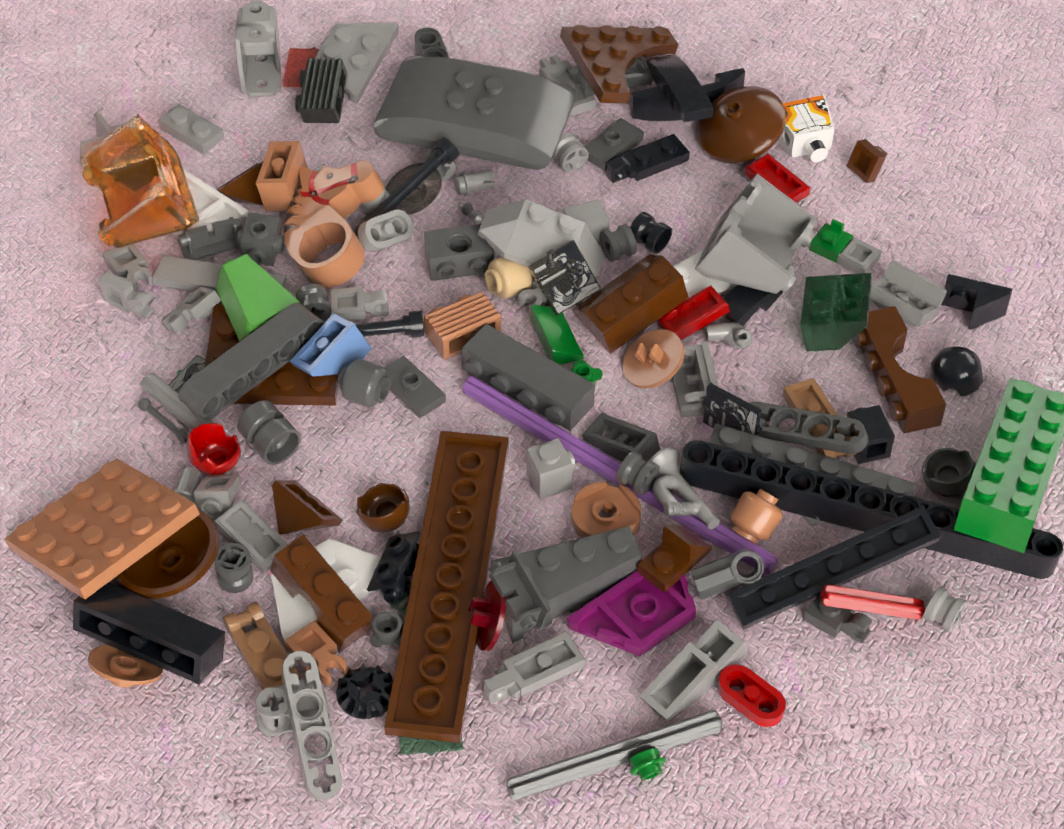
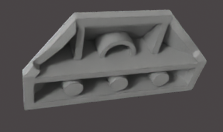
M527 199L486 210L477 234L482 239H486L488 244L503 258L533 270L546 264L547 256L548 260H550L549 255L553 254V259L563 254L556 255L554 252L574 242L592 276L597 281L605 258L603 251L585 222ZM566 256L571 264L578 261L576 259H570L568 256ZM556 262L553 269L545 268L540 272L553 276L565 268L559 266ZM571 268L572 272L579 274L577 269ZM566 272L556 277V279H567ZM582 276L579 277L578 281L583 280Z

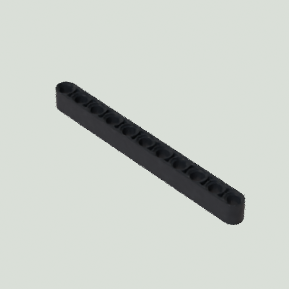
M690 441L685 444L682 451L679 473L690 486L740 499L744 492L757 494L762 489L779 499L775 506L783 511L813 519L818 517L820 521L866 532L924 505L941 536L938 542L925 547V549L1039 579L1049 578L1053 575L1063 552V543L1060 538L1050 532L1035 528L1032 529L1025 552L1021 553L955 531L954 527L959 508L704 441Z

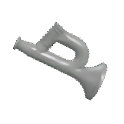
M668 447L654 454L648 462H655L660 466V469L653 484V492L664 506L665 516L697 515L707 524L708 529L716 528L720 523L719 518L714 516L707 504L679 473L680 452L673 447ZM668 489L675 490L685 502H678Z

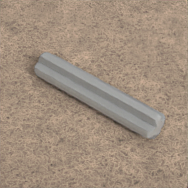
M149 373L141 382L143 390L191 430L201 424L213 423L211 420L202 419L179 399V394L157 375Z

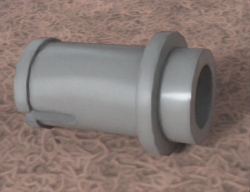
M492 169L472 174L461 172L460 176L455 177L457 193L469 196L470 192L495 189L496 182H491V179H495Z

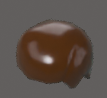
M380 483L369 488L363 496L357 498L358 508L356 513L362 524L373 532L386 533L398 529L405 523L410 511L407 492L395 484Z

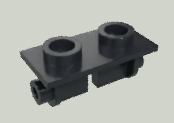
M419 531L397 534L389 538L367 587L368 592L381 590L385 601L391 604H395L403 598L404 591L409 582L406 576L412 575L416 564L419 544L416 542L420 535Z

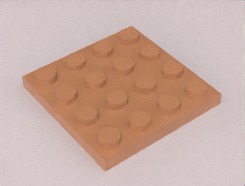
M116 458L114 461L103 465L100 471L84 482L75 485L62 498L47 505L34 518L19 525L14 532L4 539L10 550L83 599H87L197 517L199 511L192 501Z

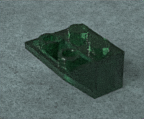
M872 273L806 277L800 326L807 351L840 350L868 326Z

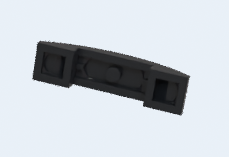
M744 68L717 73L715 74V83L701 85L710 102L729 90L744 87L745 70ZM660 86L631 92L630 115L633 119L646 121L682 120L678 111L673 112Z

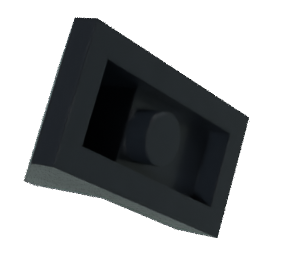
M948 274L945 284L947 293L941 305L972 312L968 328L971 330L1005 316L1013 289Z

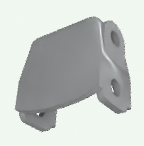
M251 1L239 8L235 26V45L242 94L247 93L249 97L274 96L276 92H281V58L276 10L265 2ZM259 59H266L265 61H262V62L257 61V60H259ZM259 84H265V85H266V86L263 87V88H258V87H256V86L259 85Z

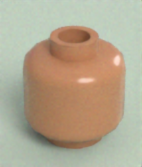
M762 489L757 494L744 492L730 514V521L734 524L732 530L755 544L759 540H769L783 517L781 509L775 506L779 499Z

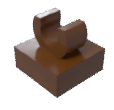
M866 139L858 140L846 166L866 183L874 182L888 153L881 147L872 145Z

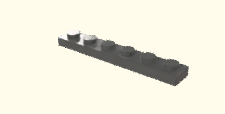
M715 423L709 443L914 496L916 486L914 482Z

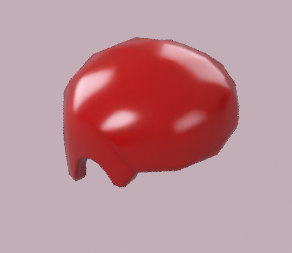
M219 423L201 424L193 428L187 436L189 461L197 470L205 474H225L237 465L241 457L237 436L233 435L230 437L227 435L223 425Z

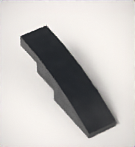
M675 54L646 59V64L656 86H660L673 112L678 111L683 122L713 117V106L694 73L683 60Z

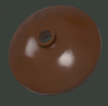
M757 86L735 88L721 94L711 102L713 117L698 121L697 138L703 151L717 161L740 163L752 160L768 151L778 141L785 128L786 112L779 97L768 89Z
M198 509L199 515L117 576L123 587L145 598L157 599L178 594L198 582L212 566L219 549V534L210 517Z

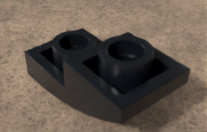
M737 285L723 297L730 310L723 317L744 326L759 308L767 311L782 295L783 291L780 290L777 294Z

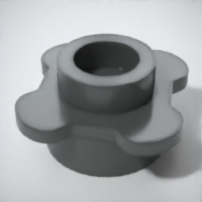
M390 611L381 612L373 616L374 618L370 625L373 628V634L369 638L370 644L377 648L382 645L392 644L399 647L405 618L400 614Z

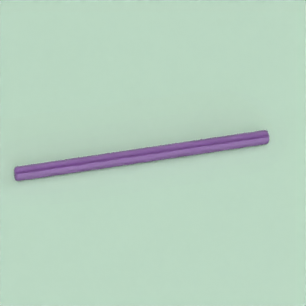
M470 376L463 383V393L544 442L559 438L564 449H569L576 461L618 486L619 484L623 485L616 480L621 463L475 376ZM630 484L623 485L632 490L639 499L664 513V506L656 498L653 492V485L644 495L636 493ZM673 495L678 502H685ZM697 515L669 516L731 554L740 548L754 550L763 560V573L766 575L771 574L777 566V556L744 538L722 523H719L716 528L710 530L707 524ZM745 556L741 558L744 562L754 568L756 567V561L753 557Z

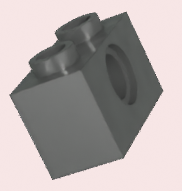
M481 224L424 231L425 256L431 281L485 274L486 270H488V265L494 259V250L486 239H482L477 235Z

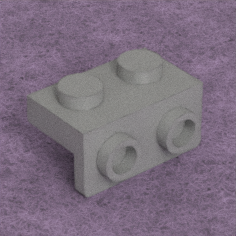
M894 260L889 263L883 278L868 285L864 295L872 299L873 303L881 309L896 306L903 322L913 326H921L936 317L947 290Z

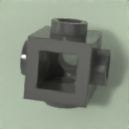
M248 213L244 229H239L236 241L237 248H241L242 256L247 254L258 265L274 266L276 256L283 253L285 243L284 235H282L280 217Z

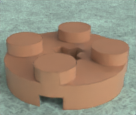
M595 482L585 486L576 494L574 504L572 505L571 523L573 529L581 538L630 526L633 536L639 532L641 504L636 494L629 488L620 484L619 488L608 486V482ZM600 510H604L606 513L614 512V514L610 518L600 517Z

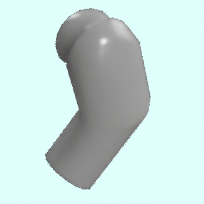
M736 322L707 325L704 328L707 342L724 340L738 349L748 348L752 343L751 332Z

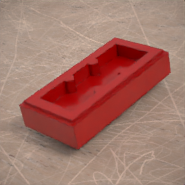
M769 154L764 155L745 167L744 175L752 180L756 174H759L796 203L807 197L810 193V187Z
M710 285L680 303L658 319L657 323L661 329L672 331L683 340L727 314L730 310L726 301Z

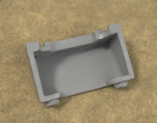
M756 174L720 218L694 269L705 277L777 294L780 290L786 293L797 278L793 275L796 268L790 264L800 245L805 248L816 233L812 229L817 218L759 174Z

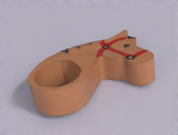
M365 160L342 168L326 167L325 164L313 170L304 166L299 168L301 185L296 190L293 200L288 207L284 224V239L290 256L312 284H320L325 288L339 286L350 280L360 270L364 262L365 249L344 219L352 214L361 203L375 200L384 190L383 181L373 165ZM344 243L342 248L333 257L323 262L314 263L318 257L317 254L328 248V245Z

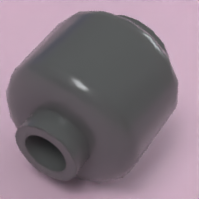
M356 359L349 366L342 368L338 384L341 385L342 395L346 400L365 407H373L378 402L382 403L386 399L391 387V379L387 377V371L383 366L363 359Z

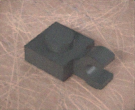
M820 595L816 597L804 613V621L834 638L842 631L853 640L863 643L871 632L867 629L872 623L871 618L862 613L854 614V610L824 606L821 604Z

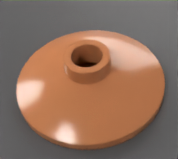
M110 645L94 648L88 657L89 667L97 675L110 680L112 684L118 687L127 688L132 685L153 683L160 679L163 673L162 668Z

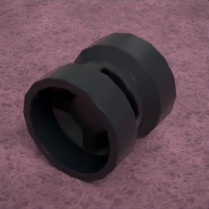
M642 212L636 216L630 226L636 243L645 244L646 249L653 254H659L663 251L672 236V228L663 222L657 223L654 216L647 212Z

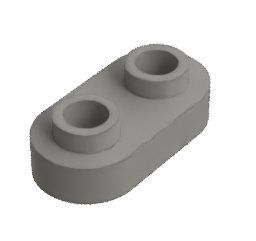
M398 209L363 222L359 226L358 237L365 249L376 252L410 238L413 233V223L406 212Z

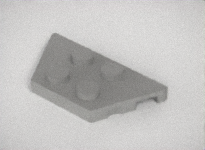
M335 24L315 56L317 59L334 58L337 60L340 58L343 60L348 76L345 91L350 94V100L353 103L358 104L396 38L399 24Z

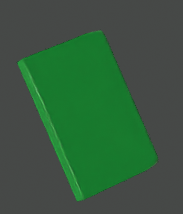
M532 305L530 307V321L548 358L559 365L584 359V355L563 312L558 313L556 308Z

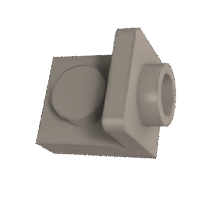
M206 475L194 490L197 509L206 513L214 523L218 517L232 507V500L241 489L240 476Z

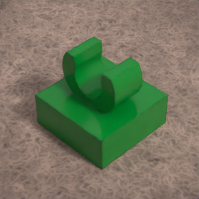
M833 219L831 225L825 223L811 240L809 251L837 263L838 255L852 241L854 235L844 231L845 224Z

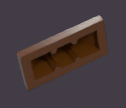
M263 161L256 163L215 190L234 202L263 205L256 186Z
M285 480L274 481L272 491L279 535L340 526L343 519L299 483Z

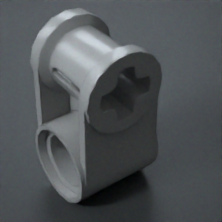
M304 679L299 680V687L292 688V691L296 693L304 688L314 689V685L311 683L305 687ZM284 685L262 690L255 700L258 712L257 727L260 732L271 737L293 732ZM322 685L328 717L330 719L332 714ZM270 697L272 698V705H269L268 699ZM302 697L296 703L298 713L304 717H312L318 711V705L311 697ZM274 719H278L277 726L274 724Z

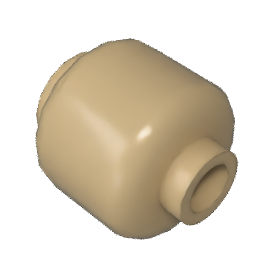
M503 257L493 259L488 265V270L485 272V282L489 291L502 299L517 296L522 291L530 289L532 279L535 277L533 269Z

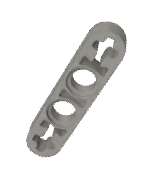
M295 651L286 657L281 668V676L307 793L315 800L327 801L332 799L340 790L342 785L341 772L317 663L310 653ZM296 660H300L302 666L309 667V670L304 674L305 687L313 683L314 689L304 688L293 693L292 688H298L300 685L298 675L296 673L290 674L289 669L293 668ZM311 697L316 701L318 711L314 716L304 717L298 713L296 703L300 698ZM311 734L322 736L326 742L325 751L319 755L310 754L304 745L307 736ZM329 758L331 764H324L323 771L325 777L332 778L334 783L328 787L327 793H323L321 787H314L313 782L319 778L318 767L315 766L309 769L308 763H319Z

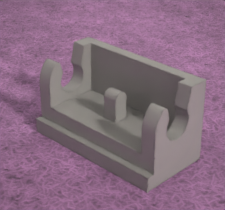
M708 342L684 346L685 355L689 357L683 360L681 367L672 377L681 417L704 415L702 402L706 398L707 386L710 383L718 386Z

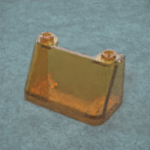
M139 114L80 157L84 169L82 171L84 179L89 185H96L102 190L109 219L104 218L99 222L100 230L98 234L107 246L113 245L116 248H121L189 229L199 221L195 203L176 150Z

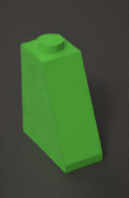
M247 254L234 260L226 261L220 268L216 290L239 342L289 305L297 302L300 303Z

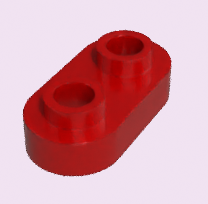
M730 665L721 671L718 680V692L723 700L759 726L771 727L781 722L785 713L786 701L780 691L743 665ZM738 686L742 690L734 691L731 687ZM762 708H767V709H769L771 712H769V713L763 712V711H761L760 709H762Z

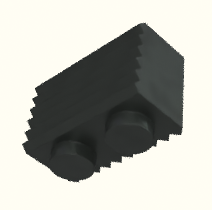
M309 58L306 70H301L300 85L302 92L296 95L295 108L297 113L301 114L304 123H340L341 108L348 78L342 59Z

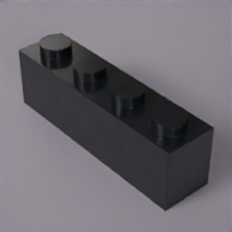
M108 582L87 599L78 596L74 600L73 630L194 683L200 684L223 660L225 631Z

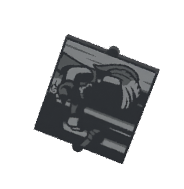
M712 383L707 386L706 398L702 402L704 406L703 423L714 428L716 423L758 436L762 431L760 426L761 409Z

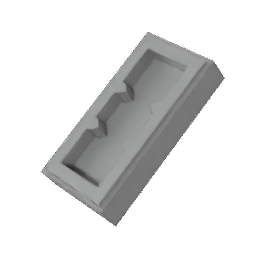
M242 499L214 522L216 528L231 543L241 544L248 549L251 562L263 574L271 568L274 555L288 545Z

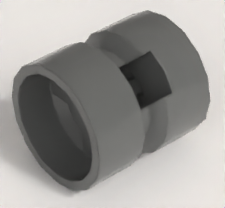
M267 400L259 401L249 406L242 413L237 423L238 432L248 443L253 444L254 450L270 465H276L287 460L295 453L301 442V434Z

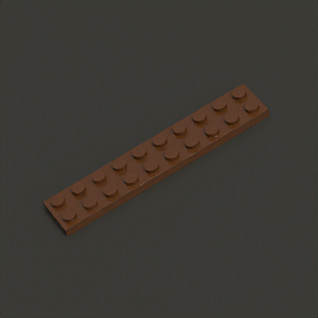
M451 431L440 432L384 726L385 735L461 743L479 633V626L470 624L474 612H469L468 608L473 598L483 599V593L487 584L509 449V437Z

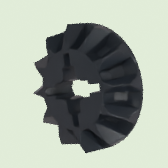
M364 663L358 669L352 670L349 668L347 674L338 680L336 697L341 709L348 715L359 719H371L387 712L393 684L391 673L384 672L379 665L373 668L367 667ZM372 682L373 692L368 691L360 700V689L358 687L365 688L367 684Z

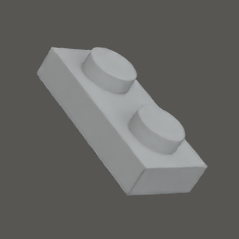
M180 104L158 120L159 128L203 155L224 139L222 128Z

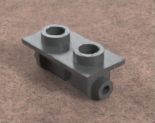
M232 216L229 219L212 223L213 232L208 233L206 225L183 230L184 234L178 235L179 239L177 241L184 258L199 260L237 249V234L239 229H243L241 219H234Z
M513 551L508 564L504 565L502 561H499L490 566L489 570L491 573L489 577L501 597L511 594L515 595V597L507 599L505 605L518 627L522 626L525 631L534 626L537 627L538 631H541L551 611L548 599L544 593L538 590L532 579V572L529 566L522 562L517 551Z

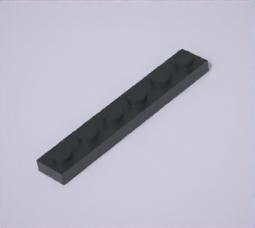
M923 505L729 593L727 598L744 630L819 596L824 585L841 586L938 542L941 536Z

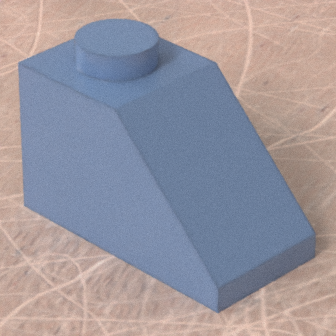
M333 313L290 362L293 366L313 377L340 374L344 366H349L356 359H363L372 348L354 323Z

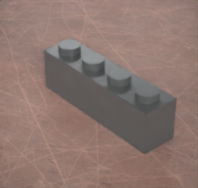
M485 324L462 347L463 370L468 375L475 376L496 390L517 400L528 409H533L547 417L550 422L561 425L569 431L594 406L595 384L488 324Z

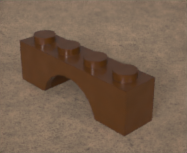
M896 306L859 313L856 328H853L852 331L853 341L856 347H860L864 354L867 370L873 372L877 380L879 394L882 397L885 396L889 404L892 420L898 422L903 434L941 426L946 402L934 379L910 374L895 360V357L903 352L908 331Z

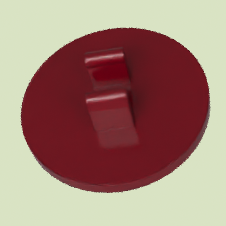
M491 580L484 590L483 599L473 598L468 608L469 612H474L470 624L479 626L478 648L487 652L493 649L500 636L506 613L505 602L507 600V596H500Z

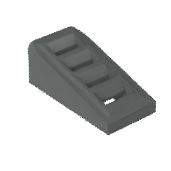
M601 413L582 434L583 440L620 462H623L632 451L641 454L646 462L660 451L656 433ZM609 428L610 431L605 436H602L604 431Z

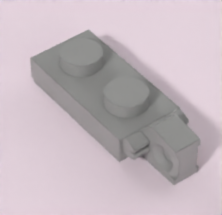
M564 632L504 660L503 666L495 670L496 675L484 680L483 693L490 704L503 700L509 695L511 699L518 698L519 696L522 697L584 668L586 659L569 634Z

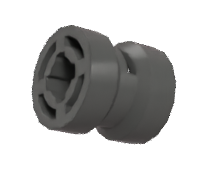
M229 543L221 546L214 560L220 587L230 593H238L248 589L254 579L248 549L238 543Z

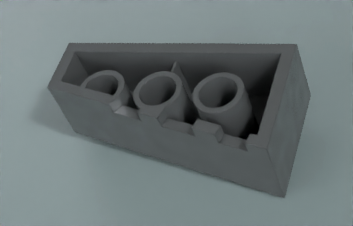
M630 526L518 554L522 562L529 566L532 572V579L538 590L544 593L548 599L551 611L543 628L552 624V619L568 611L572 614L581 609L584 603L605 593L636 572L638 563L641 562V553ZM511 556L492 560L491 565L502 561L504 565L508 564ZM508 595L507 599L513 598L515 595ZM506 607L504 621L511 641L514 643L524 638V633L536 628V626L526 631L523 630L522 626L518 627Z

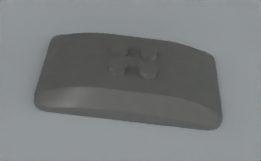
M413 55L405 58L374 121V132L382 139L434 149L433 146L442 137H445L455 145L460 155L540 170L548 167L553 160L575 103L576 92L568 84L506 67L455 58Z

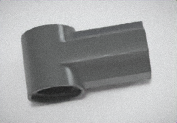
M740 548L733 552V554L691 569L690 572L700 598L703 600L744 583H754L762 576L764 564L757 552L750 548ZM750 556L756 561L754 571L747 575L740 574L737 571V562L742 557Z

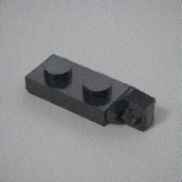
M671 134L622 153L615 159L607 162L606 176L612 183L628 177L639 181L687 162L690 152L675 134Z

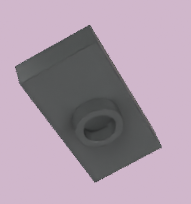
M620 118L585 146L589 152L587 160L605 171L607 169V162L615 159L622 153L630 151L644 139V131Z
M404 355L384 367L387 371V377L391 379L390 391L417 417L422 418L446 402V394Z

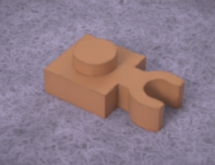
M315 621L284 640L285 647L290 654L295 651H305L315 658L320 680L325 685L330 686L332 684V678L328 670L336 668L343 675L347 674L345 659L336 655L337 644ZM302 666L306 671L309 670L308 666Z

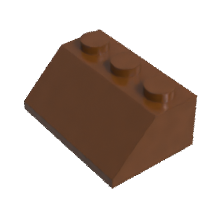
M649 254L576 306L572 311L611 354L689 297L683 276L664 256Z

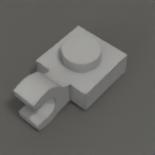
M363 286L331 289L332 314L335 313L348 321L366 319V312H370L375 316L389 315L387 292L384 290L364 293Z

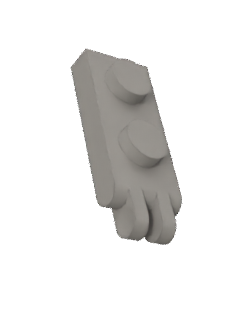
M557 55L550 56V62L547 58L539 60L541 67L539 69L540 76L568 84L574 88L576 98L569 117L596 108V98L594 96H586L580 90V84L574 83L570 78L569 73L573 67L568 60L561 61Z

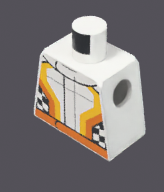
M824 94L783 102L782 104L786 112V124L782 135L778 139L780 145L791 157L809 154L813 162L824 160L832 146L834 124Z

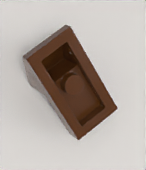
M666 525L663 527L662 543L638 563L637 573L665 593L712 550V545L686 526Z

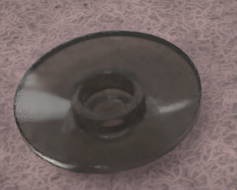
M424 163L412 164L401 169L390 179L385 190L391 195ZM437 169L433 171L393 210H402L409 215L429 206L439 194L442 186V178Z

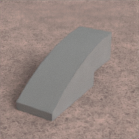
M717 619L695 644L689 642L639 697L668 722L718 683L721 671L730 665H736L749 652L747 646L741 638Z

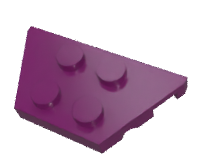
M636 571L567 617V627L570 630L634 655L642 656L696 618V607L692 595L688 592L686 575L663 593Z

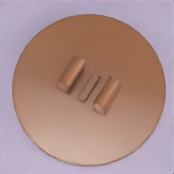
M658 329L643 334L631 344L624 356L622 367L626 379L632 385L643 389L654 388L664 384L677 373L683 363L685 355L683 342L674 332Z

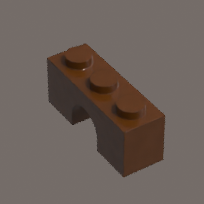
M304 534L274 555L270 569L271 573L292 598L300 594L309 602L316 613L317 624L337 644V651L339 653L368 632L374 617Z

